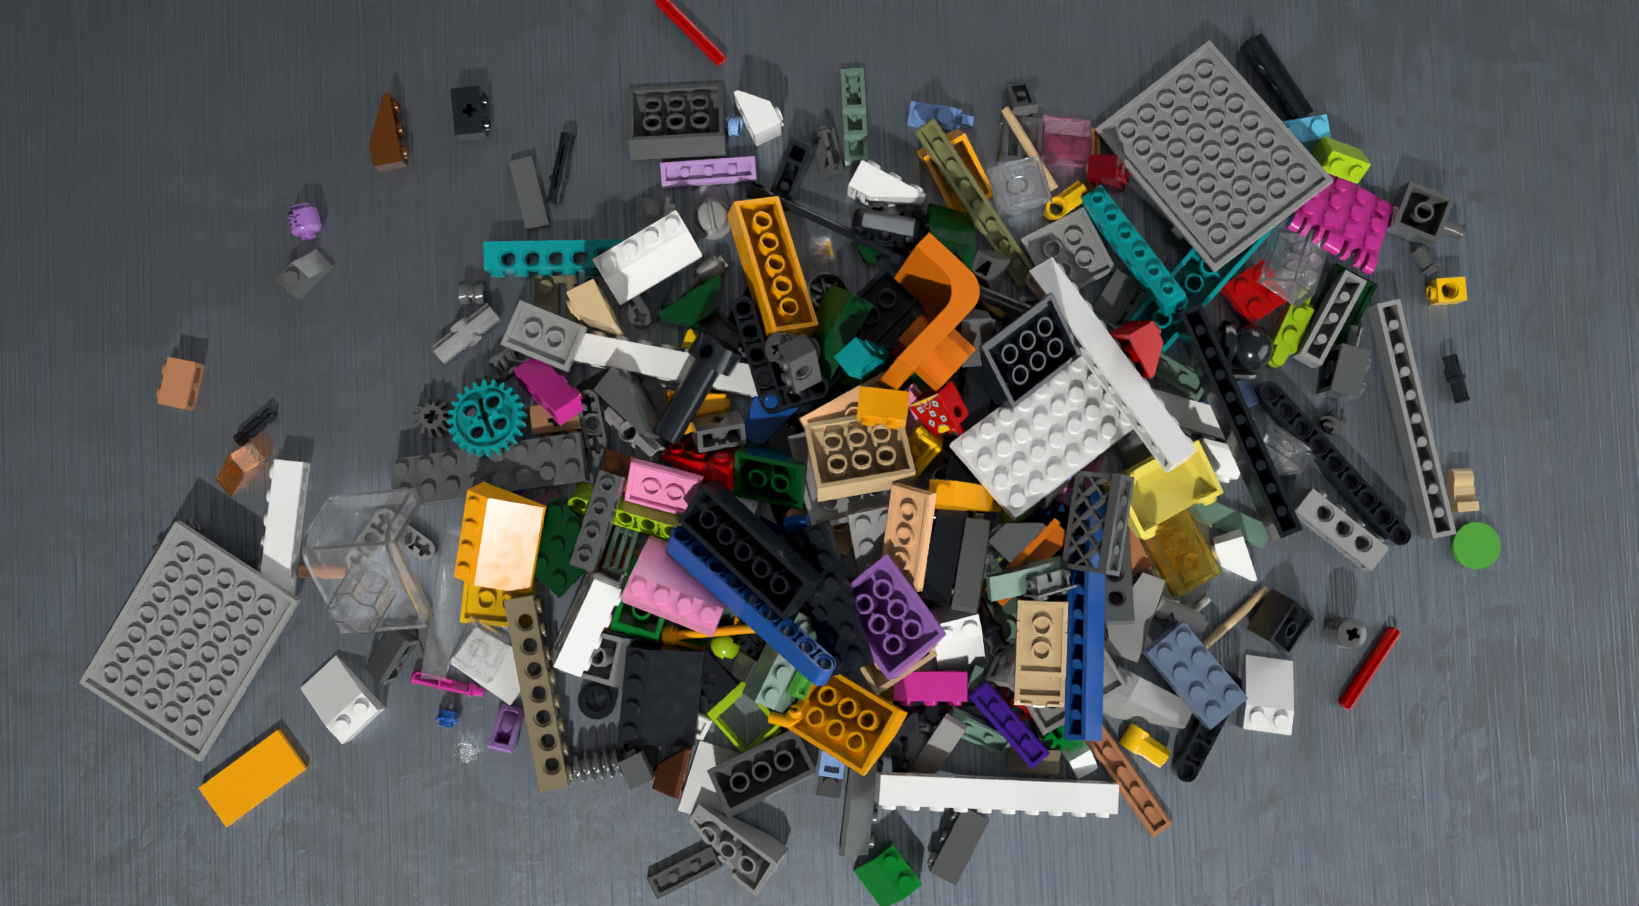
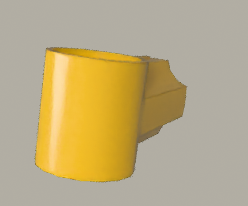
M1078 180L1059 195L1051 198L1043 209L1045 219L1049 222H1055L1082 204L1081 198L1088 194L1084 184ZM1050 205H1057L1061 213L1058 215L1053 214L1050 211Z
M1131 723L1119 744L1136 755L1139 754L1155 766L1161 767L1165 764L1171 750L1149 737L1150 734Z

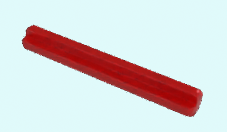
M655 0V4L717 66H721L726 61V55L671 0Z
M1391 626L1386 629L1340 699L1339 704L1343 708L1352 710L1400 637L1401 632Z

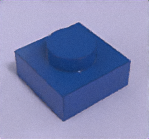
M803 514L785 517L783 526L787 533L790 534L811 526L808 515Z

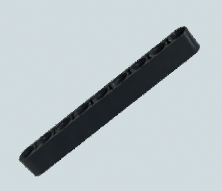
M1266 381L1257 385L1254 391L1260 400L1258 404L1368 525L1388 545L1401 546L1407 544L1411 539L1409 527L1285 391L1273 381ZM1264 387H1268L1271 391L1269 399L1265 398L1262 393ZM1281 404L1287 408V415L1285 417L1279 413V406ZM1297 422L1303 426L1302 434H1298L1295 430ZM1313 440L1319 443V450L1317 452L1311 448ZM1330 457L1334 459L1336 464L1333 470L1327 464ZM1346 475H1348L1352 481L1351 486L1349 488L1344 484V478ZM1362 493L1366 494L1368 498L1366 505H1363L1360 501ZM1379 511L1384 515L1382 523H1379L1376 518ZM1395 529L1400 532V538L1397 541L1393 538V531Z

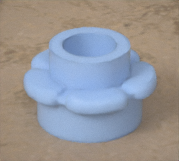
M733 113L731 117L726 119L725 131H728L729 136H740L743 118Z

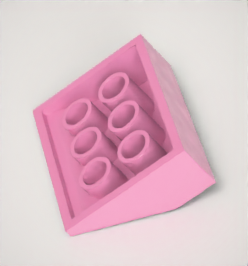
M650 535L623 591L622 602L713 637L726 605L668 554L666 550L667 541Z

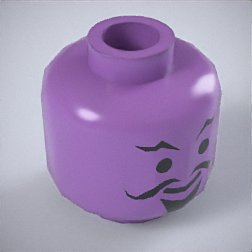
M309 203L293 205L290 208L291 211L287 213V221L291 233L294 236L301 237L302 240L315 238V233L319 232L322 228L317 208L310 206Z

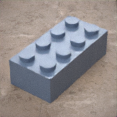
M1177 621L1142 650L1145 657L1201 724L1210 730L1248 699L1183 621Z

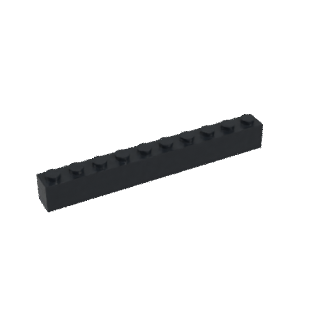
M1200 303L1179 311L1172 318V321L1271 543L1303 530L1202 304Z
M982 366L961 368L959 381H963L962 389L957 391L969 412L968 416L960 423L965 431H968L988 416L991 396L985 385ZM948 436L945 444V451H949L947 460H942L940 474L944 475L943 480L974 484L975 476L950 448V444L954 440ZM934 509V525L931 531L923 591L917 592L924 602L948 606L950 603L968 511Z

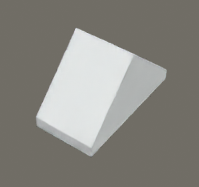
M1081 741L1083 746L1081 748H1077L1074 745V751L1068 752L1065 746L1064 751H1062L1077 780L1098 768L1093 754L1085 741Z

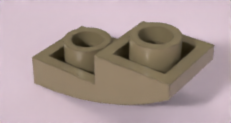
M1010 746L1008 771L1059 775L1061 752L1058 749L1046 748L1050 754L1035 768L1031 769L1013 747Z

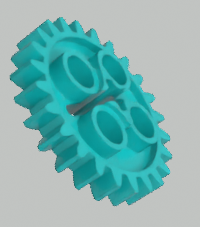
M484 379L480 387L476 382H473L472 390L465 386L466 394L457 393L456 395L460 400L458 402L451 401L455 410H448L447 412L453 417L447 420V423L453 426L448 430L451 435H455L452 440L455 443H459V447L462 450L467 448V453L470 455L476 451V455L479 458L483 456L484 452L491 458L493 451L500 456L501 448L503 447L510 451L508 445L510 442L517 445L514 437L516 435L523 436L519 427H526V424L521 420L527 417V414L521 411L525 408V405L519 402L521 397L518 394L514 395L515 391L512 387L507 389L504 382L498 387V383L495 380H492L489 386ZM480 400H483L484 409L489 414L488 421L495 435L493 438H491L489 426L484 422L486 421V416L480 406ZM500 400L496 407L490 408L492 401ZM477 408L474 415L467 416L470 409ZM507 421L505 428L497 429L500 422ZM483 429V435L480 438H475V433Z

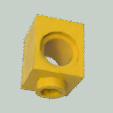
M1465 277L1437 278L1428 282L1426 297L1430 302V306L1458 304L1466 301ZM1442 286L1448 289L1447 297L1442 293Z

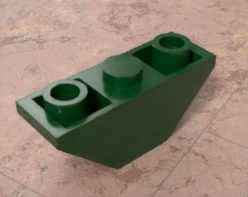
M713 275L702 281V286L696 290L693 288L689 289L681 295L682 298L677 302L671 301L661 308L662 311L658 313L662 321L697 329L717 315L723 287L720 275L716 277Z

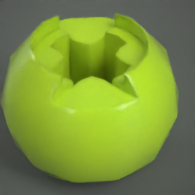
M736 636L712 637L710 650L716 656L722 659L726 657L730 660L739 653L740 640Z

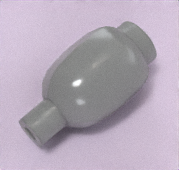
M721 254L717 257L712 255L696 268L695 277L688 281V283L694 289L709 276L713 275L716 277L720 275L722 277L729 264Z

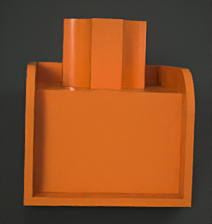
M929 232L916 245L894 277L922 304L927 319L921 314L899 337L898 341L906 349L877 382L882 389L898 390L915 372L937 392L976 350L954 328L976 305L980 294L979 283L971 270Z

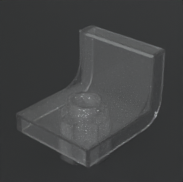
M415 488L329 496L307 528L302 542L304 563L327 605L326 610L333 623H337L342 634L355 633V635L373 634L377 631L428 628L435 616L409 564L405 550L407 528L422 504Z

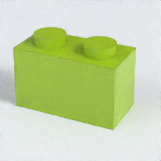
M1322 136L1311 152V155L1327 173L1358 184L1371 166V163L1361 149L1326 136Z

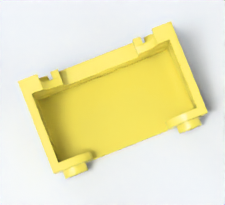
M1192 440L1196 449L1192 457L1168 473L1163 470L1153 455L1119 473L1135 478L1128 526L1136 538L1147 540L1155 536V531L1159 528L1158 524L1195 503H1203L1204 506L1210 505L1217 501V496L1224 493L1199 440ZM1111 479L1106 480L1102 484L1105 493L1110 490Z

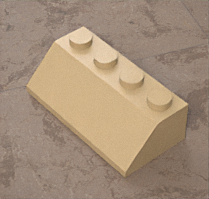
M594 279L566 292L569 299L565 300L571 313L582 324L586 323L590 328L613 336L620 335L626 337L606 294Z

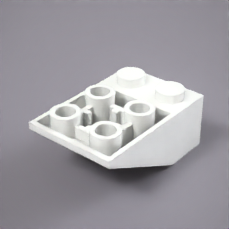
M870 160L868 162L861 161L848 185L847 195L866 206L881 202L886 207H908L910 205L921 207L926 196L921 187L913 183L908 185L902 182V178L893 172L887 174L880 170L881 167L877 163Z

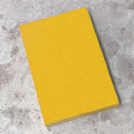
M464 581L460 622L508 627L504 600L537 593L538 581H533L532 590L529 594L475 586ZM523 614L521 616V623L526 627L531 626L533 623L532 617L528 614Z

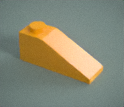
M930 479L927 483V491L937 493L935 509L1001 513V506L983 485Z

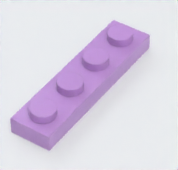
M755 156L660 163L662 188L757 182Z

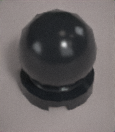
M1222 320L1217 330L1222 331L1219 344L1229 366L1232 363L1238 369L1252 371L1267 365L1272 358L1274 343L1271 334L1264 327L1256 324H1242L1236 328L1233 321Z

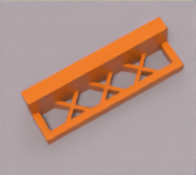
M1054 518L1006 568L1023 566L1025 562L1051 558L1065 544L1066 531L1059 526L1060 522ZM1011 598L997 600V602L1003 607Z

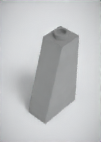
M1147 569L1146 573H1137L1132 580L1135 621L1133 624L1106 625L1109 641H1104V647L1107 652L1138 663L1166 580L1159 578L1160 573ZM1121 597L1115 605L1120 604L1122 602Z

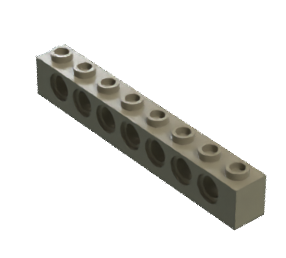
M536 593L508 598L504 600V606L539 793L569 787L571 779H574L572 765H568L566 756L569 755V747L567 741H563L562 732H565L563 717L559 718L557 708H560V698L558 693L554 694L553 684H556L554 670H550L548 662L552 660L551 650L549 646H545L544 637L547 636V628L545 622L541 623L539 614L543 612L542 602L540 598L537 599ZM523 614H528L532 617L533 623L531 626L526 627L521 623V616ZM527 638H533L537 642L536 650L527 649L525 646ZM530 663H539L542 668L541 673H532L529 668ZM542 686L546 690V696L543 698L537 697L534 694V687ZM540 710L548 711L550 713V720L542 721L538 716V712ZM551 734L555 739V743L552 745L545 744L543 735ZM547 759H557L559 767L556 769L550 768L547 764Z

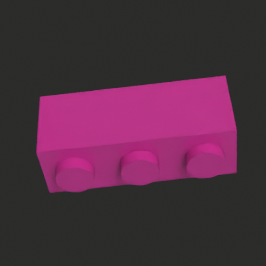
M530 358L513 369L519 385L560 426L584 410L581 403L583 397L576 387L571 388L562 373L557 374L553 366Z
M915 670L894 684V701H899V705L904 706L913 705V701H923L925 706H936L937 701H947L948 706H962V702H967V671Z

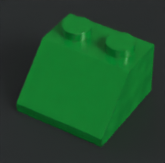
M892 840L853 869L880 906H891L905 899L922 886L920 877Z

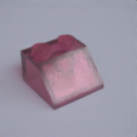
M1044 115L1041 146L1042 161L1047 164L1085 168L1091 154V120Z

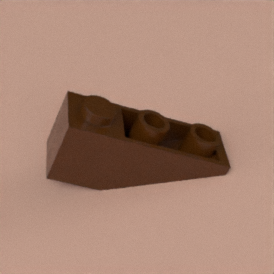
M389 92L383 94L369 142L373 167L379 172L407 167L406 159L409 158L408 148L406 144L403 145L402 136L405 135L404 126L401 121L399 122L397 114L401 112L398 99H395Z

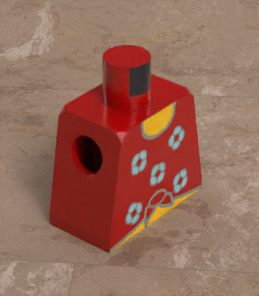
M952 381L944 383L937 392L930 389L921 393L909 405L910 409L934 435L948 431L952 439L955 440L966 432L960 423L968 416L969 412Z

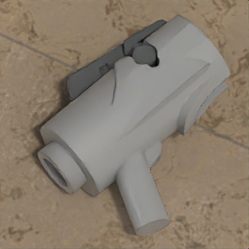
M1204 594L1194 604L1188 603L1186 605L1180 603L1181 600L1164 595L1160 596L1153 617L1154 620L1168 629L1177 621H1183L1195 635L1198 633L1202 634L1205 631L1208 621L1205 620V614L1200 611L1211 602L1207 595Z

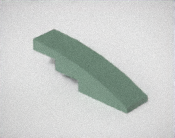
M864 68L840 69L845 165H860L862 160L865 162L869 160Z
M1063 555L1025 562L1023 566L1006 568L1005 572L986 575L988 599L990 601H997L1029 593V590L1026 588V581L1029 577L1046 573L1048 578V572L1061 568Z

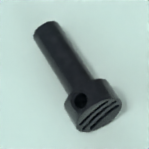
M704 330L699 331L688 350V353L695 358L653 428L658 435L675 444H679L719 375L731 376L743 356L732 345Z

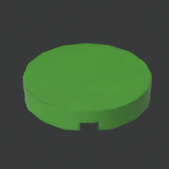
M1468 522L1461 525L1456 531L1457 534H1454L1450 540V550L1454 559L1468 569L1489 567L1497 560L1500 553V539L1497 532L1491 526L1482 522Z

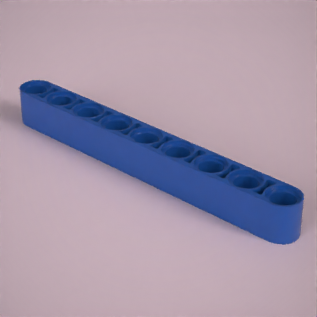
M683 526L674 527L666 545L668 554L811 683L817 686L827 684L836 667V661L833 656L789 617L783 620Z

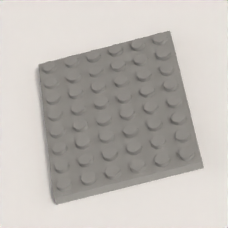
M1210 40L1095 128L1101 140L1114 155H1118L1121 161L1125 163V168L1214 273L1333 183V178Z
M175 521L79 683L200 762L204 760L301 599L182 521Z

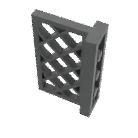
M1078 471L1075 474L1061 568L1120 576L1134 477L1119 473L1109 474ZM1083 477H1089L1093 484L1086 491L1082 488ZM1107 479H1111L1110 490L1105 494L1101 485ZM1097 490L1101 499L1093 505L1088 496ZM1085 501L1089 510L1081 516L1078 512L1079 505ZM1105 503L1107 512L1101 518L1097 509ZM1093 514L1098 523L1089 530L1085 520ZM1081 525L1085 534L1077 541L1074 536L1075 529ZM1102 528L1103 538L1098 543L1093 534ZM1089 538L1094 547L1085 554L1081 545ZM1077 550L1081 559L1075 564H1070L1071 554ZM1095 553H1098L1100 556L1098 568L1093 567L1089 560Z

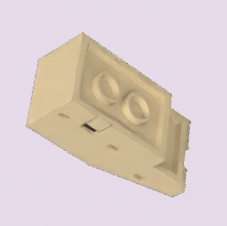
M1017 598L1014 705H1027L1030 707L1033 705V708H1045V706L1047 708L1064 707L1068 626L1067 600L1047 599L1044 601H1034L1033 598Z

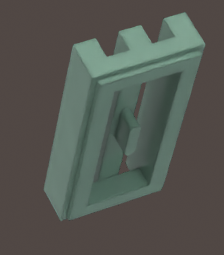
M616 525L603 565L604 571L627 576L640 532L628 528L624 529ZM620 534H621V535H623V537H622V540H621V543H620V546H619V549H618V552H617V556H616L614 565H613V566H610V565H611V562H612V558H613L614 552H615V549H616V546H617V543H618V540H619V537H620ZM630 536L632 540L623 568H619L628 537Z

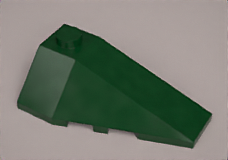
M834 285L829 287L819 304L816 316L819 325L812 335L817 340L820 348L818 363L821 377H824L828 383L840 365L834 356L857 337L874 305L854 293ZM818 382L812 385L822 392L825 391V386L822 383Z

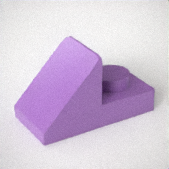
M505 704L501 705L487 744L488 748L511 753L518 745V734L525 717L524 709Z

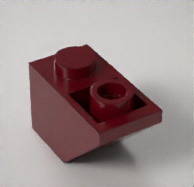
M1089 155L1087 171L1089 182L1095 186L1102 185L1103 188L1124 192L1125 184H1129L1130 173L1119 156Z

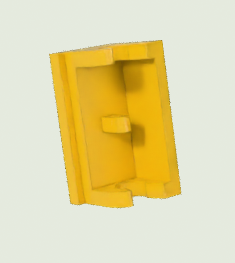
M923 423L908 437L916 471L915 478L941 451L943 436L932 434Z

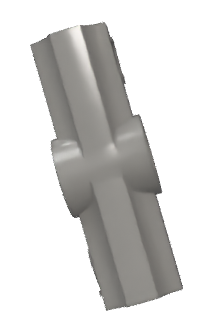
M486 303L469 318H463L453 325L450 329L451 332L431 348L436 356L446 364L463 349H469L479 342L482 335L501 319L494 309Z
M611 406L605 410L603 419L619 433L623 441L628 442L648 462L655 463L661 459V454L665 448L657 440L643 436L637 430L632 437L635 428Z

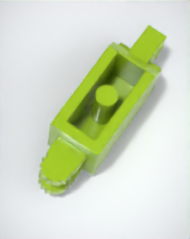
M1305 287L1300 291L1297 298L1292 297L1291 301L1283 307L1271 333L1274 350L1271 360L1267 363L1270 368L1284 365L1288 356L1296 353L1315 311L1312 309L1313 305L1309 304L1314 291Z

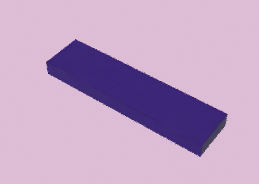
M984 680L968 695L1031 769L1035 768L1050 754L987 680Z

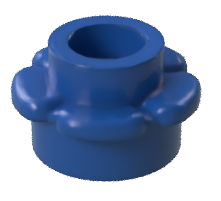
M439 710L438 717L435 718L436 721H439L438 726L453 728V724L459 723L457 721L458 713Z

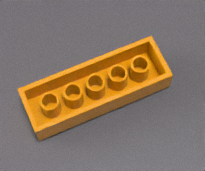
M779 196L733 202L727 217L765 344L769 336L775 332L796 335L805 334L811 337L819 324Z

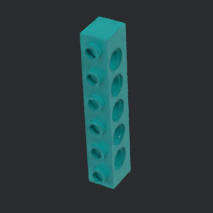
M1099 185L1081 198L1082 207L1085 208L1091 221L1166 317L1186 303V293L1102 185Z
M626 239L483 242L484 271L491 274V277L503 278L505 274H514L515 277H529V273H538V276H553V273H562V276L577 275L576 272H586L587 276H599L600 272L592 259ZM533 254H538V262L534 265L528 264V258ZM555 254H562L563 260L559 264H552V257ZM578 254H586L587 259L584 263L577 264L575 262ZM515 255L514 263L505 265L504 260L506 256Z

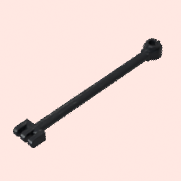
M750 181L747 185V198L758 199L779 196L783 208L890 257L889 261L899 266H903L911 254L903 249L897 248L895 250L889 246L856 240L850 235V228L775 194L760 183Z

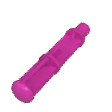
M417 669L411 675V682L413 684L418 683L435 687L439 690L453 691L468 695L469 697L474 695L484 697L486 690L484 687L476 686L473 682L470 684L459 682L443 675L429 674Z

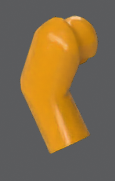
M794 704L784 714L771 711L768 723L791 728L802 719L803 710L799 705Z

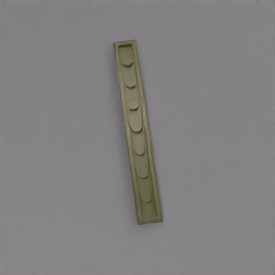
M931 118L914 130V134L991 250L1011 259L1006 272L1017 289L1021 290L1027 285L1025 279L1029 270L1033 269L1032 265L935 118Z

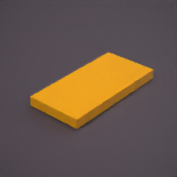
M279 729L198 789L225 827H228L305 771L307 766Z

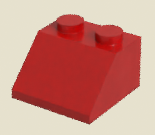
M1129 321L1109 333L1113 339L1120 343L1126 357L1132 359L1141 377L1152 378L1155 375L1164 342L1160 336V328L1154 321Z

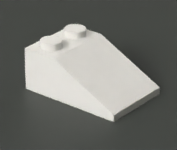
M952 605L930 610L947 634L935 645L938 654L935 657L938 670H958L985 663L983 634L978 612L971 613L951 609Z
M1244 654L1241 680L1243 682L1242 691L1248 699L1238 706L1235 726L1248 730L1291 735L1294 717L1293 661Z
M338 655L332 658L300 688L324 725L341 744L352 740L385 709V706Z

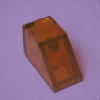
M251 442L228 456L216 481L233 497L261 472L267 459L262 451L257 449Z

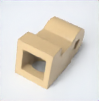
M1470 467L1452 468L1447 471V493L1452 513L1480 510L1479 501H1476L1475 487L1473 486L1474 474Z

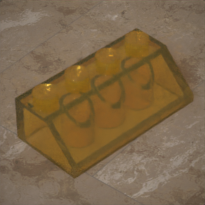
M1188 508L1158 524L1159 528L1155 531V536L1147 540L1141 538L1162 579L1166 580L1165 584L1172 596H1184L1223 573Z

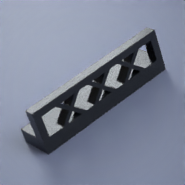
M1261 33L1255 38L1252 36L1247 39L1240 49L1287 120L1301 119L1311 114L1314 110L1264 35Z

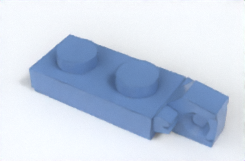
M911 101L907 126L919 128L934 117L943 132L950 133L957 128L972 129L974 116L962 114L963 110L953 107Z

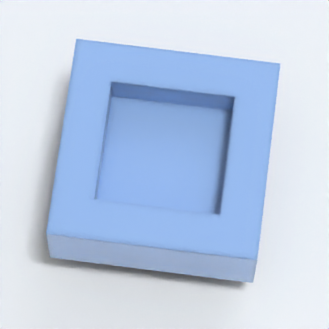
M822 750L818 776L843 779L845 764Z

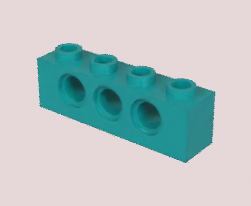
M857 337L834 356L849 376L868 381L884 371L886 373L895 362V359L890 355L891 349L887 350L882 345L879 347L875 342L871 343L867 339L862 340Z

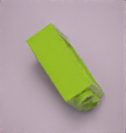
M742 681L717 705L713 706L707 712V715L740 752L744 753L760 745L768 737L773 739L782 730L779 728L780 726L771 724L750 744L746 745L720 716L743 694L746 683ZM756 703L769 718V714L772 710L766 706Z

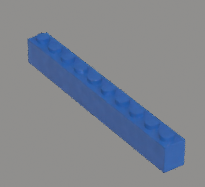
M1094 491L1088 498L1094 505L1101 499V496L1098 492ZM1070 492L1069 512H1070V506H1071V500H1072V493H1073V492ZM1085 501L1079 505L1078 512L1081 516L1089 510ZM1105 503L1097 509L1101 518L1106 515L1107 506ZM1093 514L1085 520L1089 530L1098 523ZM1081 525L1075 529L1074 536L1078 541L1085 534ZM1102 528L1093 534L1098 543L1103 538ZM1089 538L1081 545L1085 554L1094 547ZM1077 550L1071 554L1070 564H1075L1081 559ZM1095 553L1089 559L1093 567L1098 568L1100 558L1098 553ZM1068 569L1071 573L1069 583L1077 584V587L1069 589L1067 593L1068 626L1064 739L1102 741L1105 574Z

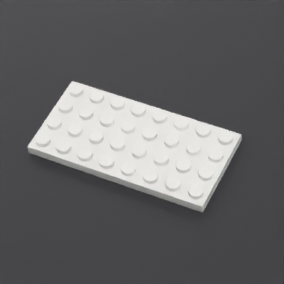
M1079 357L1014 409L997 408L951 442L950 448L1014 521L1131 432L1133 428L1082 358Z

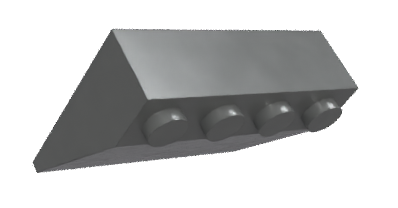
M709 83L628 88V144L631 160L726 155L723 84Z

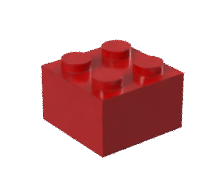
M1264 259L1226 283L1219 291L1241 325L1255 323L1291 299Z

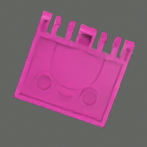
M1329 174L1333 178V183L1293 212L1288 219L1286 228L1293 232L1298 231V235L1302 237L1308 234L1310 228L1313 229L1312 243L1317 245L1322 239L1320 247L1333 255H1337L1340 252L1339 257L1344 261L1351 255V252L1355 253L1352 266L1360 267L1361 271L1370 275L1377 266V257L1394 206L1351 181Z

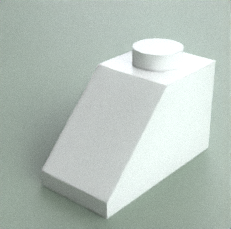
M1241 529L1213 537L1214 545L1210 546L1214 560L1219 559L1222 567L1251 581H1256L1257 577Z

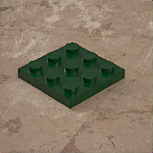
M554 496L546 505L534 576L557 597L562 598L586 571L585 569L570 565L583 520L557 496Z

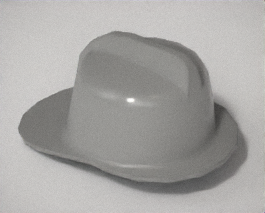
M700 186L691 198L694 224L702 237L709 240H718L723 238L731 228L727 217L730 210L729 199L726 192L720 186Z

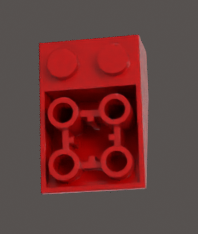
M692 432L683 435L679 444L671 442L661 454V458L679 470L704 476L702 485L718 480L731 491L734 487L735 452L740 446L699 453L693 441Z

